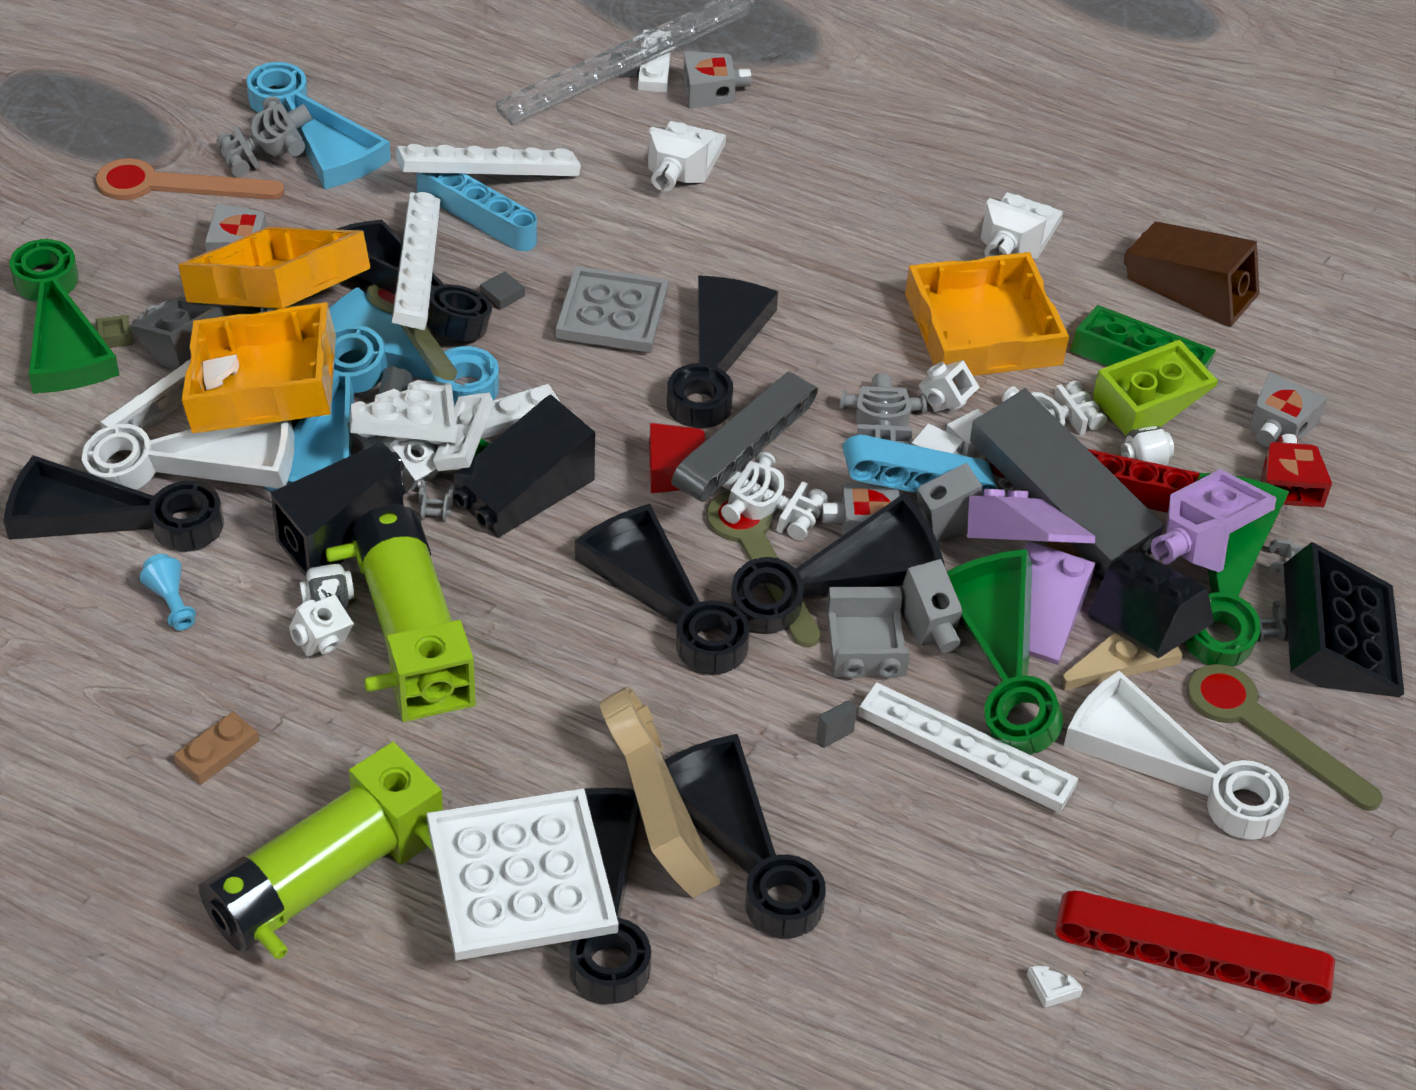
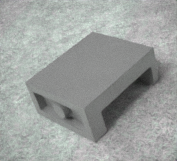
M829 587L826 614L834 677H906L910 653L909 649L905 648L901 623V587Z

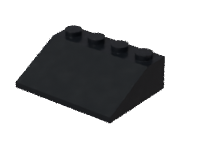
M1314 542L1309 543L1283 564L1290 672L1319 687L1401 697L1404 695V684L1393 585Z

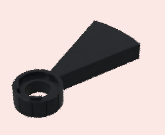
M383 220L364 221L337 228L336 230H360L364 232L370 269L356 276L395 294L403 241ZM432 272L426 325L435 333L452 340L473 341L482 338L486 334L491 316V302L484 295L471 288L451 284L444 285Z
M698 275L699 363L682 366L669 377L666 402L667 410L673 419L682 425L702 429L717 426L730 416L733 400V382L726 372L777 311L778 291L742 280ZM693 394H704L712 399L702 403L694 402L687 397Z
M34 455L23 467L12 486L3 519L9 540L153 528L154 536L160 544L177 551H193L194 549L206 547L220 536L224 526V517L218 493L215 489L202 482L179 481L162 488L153 496ZM184 508L200 510L197 515L191 518L179 519L173 517L174 513Z
M903 493L796 569L788 562L774 557H760L759 559L756 558L746 562L734 575L731 605L738 608L746 616L750 630L759 633H777L788 628L799 617L803 597L828 594L829 587H889L903 585L908 568L939 559L944 564V560L930 525L909 496ZM771 583L778 586L784 595L775 603L764 604L756 601L750 592L759 584Z
M650 504L630 509L611 517L575 540V560L677 624L676 651L686 666L703 674H722L737 668L745 660L749 648L750 634L746 616L738 608L726 602L713 600L699 601ZM705 629H718L725 632L728 636L723 640L708 641L698 636V633Z
M738 734L715 738L691 746L665 759L666 766L695 828L749 874L746 886L745 909L752 924L759 930H762L763 933L777 938H796L812 931L821 920L824 912L826 896L824 877L816 869V866L806 859L789 854L776 855ZM778 885H791L797 888L803 897L797 902L780 903L774 900L768 894V891Z
M588 788L584 790L619 926L618 933L571 941L570 978L576 989L588 999H593V1001L602 1004H617L634 998V995H638L644 990L651 972L652 951L646 933L638 925L620 918L640 818V809L634 789ZM616 948L623 951L629 959L620 967L604 968L597 965L592 957L601 949Z

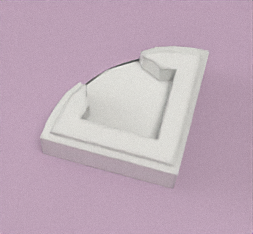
M237 354L203 361L204 383L207 390L223 385V379L231 373L233 375L237 373L239 369Z
M1048 966L1028 968L1027 977L1044 1008L1081 997L1083 988L1072 976H1065L1059 972L1049 970Z

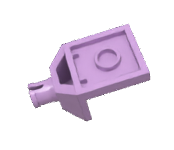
M1219 469L1170 495L1165 534L1152 540V554L1158 561L1163 559V564H1169L1180 556L1193 564L1221 572L1224 570L1229 534L1275 509L1276 497Z

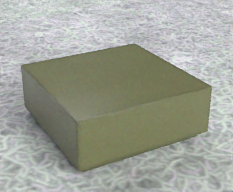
M129 315L95 319L96 331L109 348L133 345Z

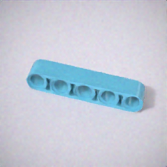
M416 172L417 192H426L432 194L435 198H440L441 208L515 250L529 251L537 245V216L531 210L466 174Z
M867 435L852 436L842 446L850 477L859 482L917 493V489L921 485L962 464L968 463L982 485L983 496L984 489H998L990 464L982 459Z

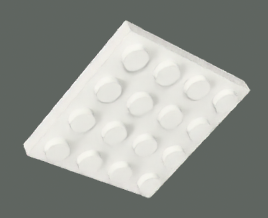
M584 788L427 813V825L455 961L618 933L619 924Z

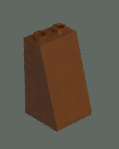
M1155 221L1126 250L1124 255V264L1127 267V278L1225 326L1231 327L1260 294L1257 241Z

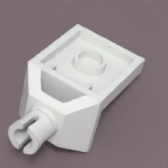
M673 121L669 122L665 130L651 127L649 129L648 169L653 172L651 177L652 184L658 190H661L664 183L667 182L664 187V191L667 192L674 188L676 181L705 183L726 144V135Z
M1008 192L1001 201L989 198L986 203L980 238L987 245L984 251L985 257L1030 252L1033 259H1038L1062 221L1063 211Z

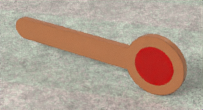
M133 158L109 162L98 171L96 176L99 191L106 197L115 200L136 199L150 191L271 200L278 199L284 195V185L279 181L155 172L149 163Z

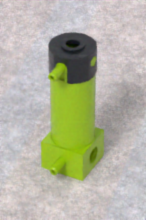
M384 505L370 510L360 517L353 526L351 535L353 543L330 547L325 550L327 561L329 562L356 557L360 572L366 577L386 642L390 672L365 678L364 685L366 691L373 692L392 687L402 722L476 706L474 658L461 619L456 621L451 619L418 513L410 507L402 505Z
M394 741L348 769L350 779L349 791L246 857L243 856L199 884V894L208 915L223 937L235 949L244 952L260 942L275 959H281L287 954L288 948L274 931L288 923L287 920L388 853L402 865L428 847L433 851L427 825V813L443 811L442 789Z

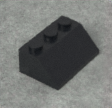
M1137 549L1126 554L1108 567L1088 611L1089 618L1158 659L1214 623L1207 587Z

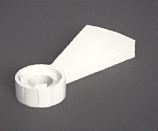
M292 420L193 434L191 429L153 440H150L147 433L136 425L114 424L99 430L86 442L82 451V462L88 474L135 490L149 482L155 472L281 488L287 484L291 473L295 436ZM118 451H132L127 459L119 463H106L107 459Z
M1117 671L1103 681L1088 695L1068 726L1064 747L1208 796L1207 808L1210 817L1220 829H1223V831L1231 836L1248 840L1265 838L1272 835L1283 821L1289 804V790L1285 781L1275 770L1261 763L1247 760L1234 761L1222 765L1120 671ZM1241 789L1251 790L1261 796L1265 803L1258 806L1244 804L1234 796L1233 792Z

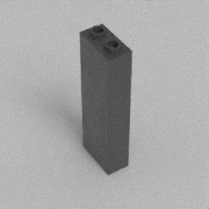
M1026 388L973 421L970 442L1019 491H1029L1028 498L1045 500L1096 536L1095 543H1070L1088 561L1095 562L1094 568L1103 577L1110 565L1136 549L1146 555L1152 554L1151 542L1162 534L1164 524Z

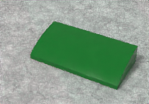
M1099 305L1091 311L1076 329L1070 349L1073 353L1111 366L1180 339L1207 369L1216 352L1215 349Z

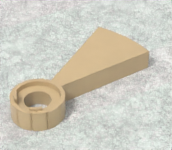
M626 686L600 701L601 712L614 740L625 755L651 851L684 891L692 898H695L719 885L720 880L661 755L664 752V747L652 721L654 717L648 706L642 704L635 694V690Z

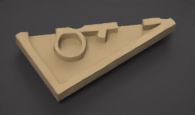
M1113 633L1063 674L1062 687L1065 691L1100 683L1117 671L1122 672L1125 676L1178 665L1181 662L1182 653L1176 647L1158 659L1118 634Z

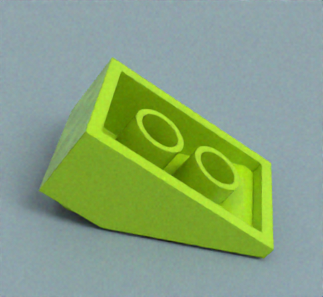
M1179 339L1098 370L1093 399L1126 436L1133 429L1149 426L1162 427L1216 387L1218 380Z

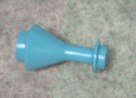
M157 554L144 562L143 570L140 573V582L166 600L171 611L167 618L169 626L174 627L178 631L186 630L195 623L196 611L193 607L184 606L179 595L182 565L179 560L169 557L167 554Z

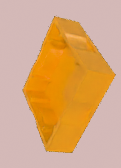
M266 227L237 239L226 246L178 264L186 302L283 309L370 269V263L363 231Z
M1030 252L988 256L971 261H943L909 265L905 295L933 365L944 362L947 365L964 360L973 376L1063 365L1069 335L1055 305L1050 301L1045 292L1044 281Z
M328 302L288 307L258 314H238L194 320L189 347L191 361L186 370L182 394V403L192 434L331 415L336 333ZM237 354L239 361L237 373L235 375L231 373L223 379V385L207 390L204 383L203 361Z

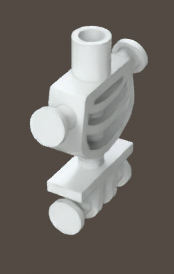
M1072 381L1065 388L1062 384L1057 385L1054 398L1040 392L1031 393L1063 426H1065V418H1067L1079 435L1085 434L1087 423L1091 430H1098L1107 422L1105 414L1098 412L1099 406L1097 403L1091 401L1090 394L1087 391L1081 390L1082 385L1079 381ZM1016 387L1006 390L1002 396V402L1018 393L1019 390Z
M767 452L758 453L755 462L749 461L742 473L738 471L722 485V487L731 490L728 504L721 509L722 516L726 521L735 524L740 520V514L752 520H759L774 513L777 509H781L783 513L779 518L776 531L782 534L788 523H791L787 528V532L790 537L798 541L805 540L808 535L807 530L813 528L816 519L821 515L822 503L828 502L827 494L820 489H812L808 494V498L805 497L808 483L804 481L801 482L791 499L783 496L784 476L779 470L773 468L776 460L773 455Z

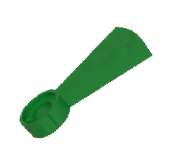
M53 239L34 240L17 248L9 262L14 287L24 298L37 301L29 366V379L33 394L76 389L119 376L116 355L69 296V293L76 287L79 279L74 251L64 242ZM42 264H51L55 266L52 269L46 271L32 270L36 266Z
M1199 473L1197 481L1212 473ZM1235 476L1275 496L1276 503L1273 511L1229 534L1224 570L1216 572L1207 568L1211 588L1209 599L1214 622H1221L1232 628L1236 634V639L1230 642L1218 641L1211 637L1205 628L1185 641L1189 652L1205 665L1221 664L1231 667L1240 665L1248 659L1256 645L1261 629L1259 616L1255 609L1246 600L1239 597L1284 505L1289 493L1287 490L1265 482Z
M1027 549L981 557L948 570L947 574L962 607L961 619L1001 681L988 695L984 706L986 724L992 737L1029 755L1047 749L1059 737L1064 716L1052 687L1042 679L1028 676L1032 562ZM1032 703L1039 707L1037 716L1031 722L1016 725L1007 721L1009 712L1018 704Z

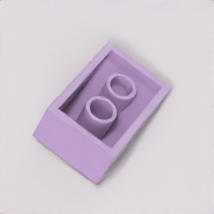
M984 489V496H969L967 538L1095 543V535L1045 500L1028 498L1029 491L1008 490L1007 497H1005V490Z
M1027 541L1024 549H1027L1032 562L1029 656L1058 665L1089 590L1095 562Z

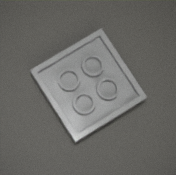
M575 266L556 326V339L651 353L669 290V279Z

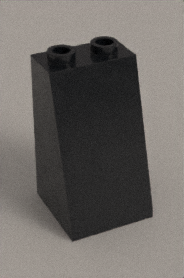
M550 394L474 457L470 467L461 468L454 474V499L460 508L467 509L476 518L481 527L484 529L488 528L499 538L595 480V431Z
M382 441L270 492L276 541L305 577L307 571L312 567L341 564L345 560L329 562L327 561L325 550L330 547L353 543L351 538L353 526L364 514L384 505L404 506L403 495H405L406 491L401 471L404 470V465L398 453L391 452Z

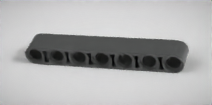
M790 371L786 372L687 456L674 472L671 481L672 485L698 501L704 502L810 408L817 396L818 387Z

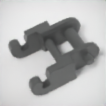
M1280 601L1273 602L1274 618L1260 619L1261 629L1258 642L1262 641L1264 636H1278L1280 641L1285 639V634L1288 633V630L1284 626L1286 615L1283 607H1280ZM1262 624H1273L1275 628L1263 629Z

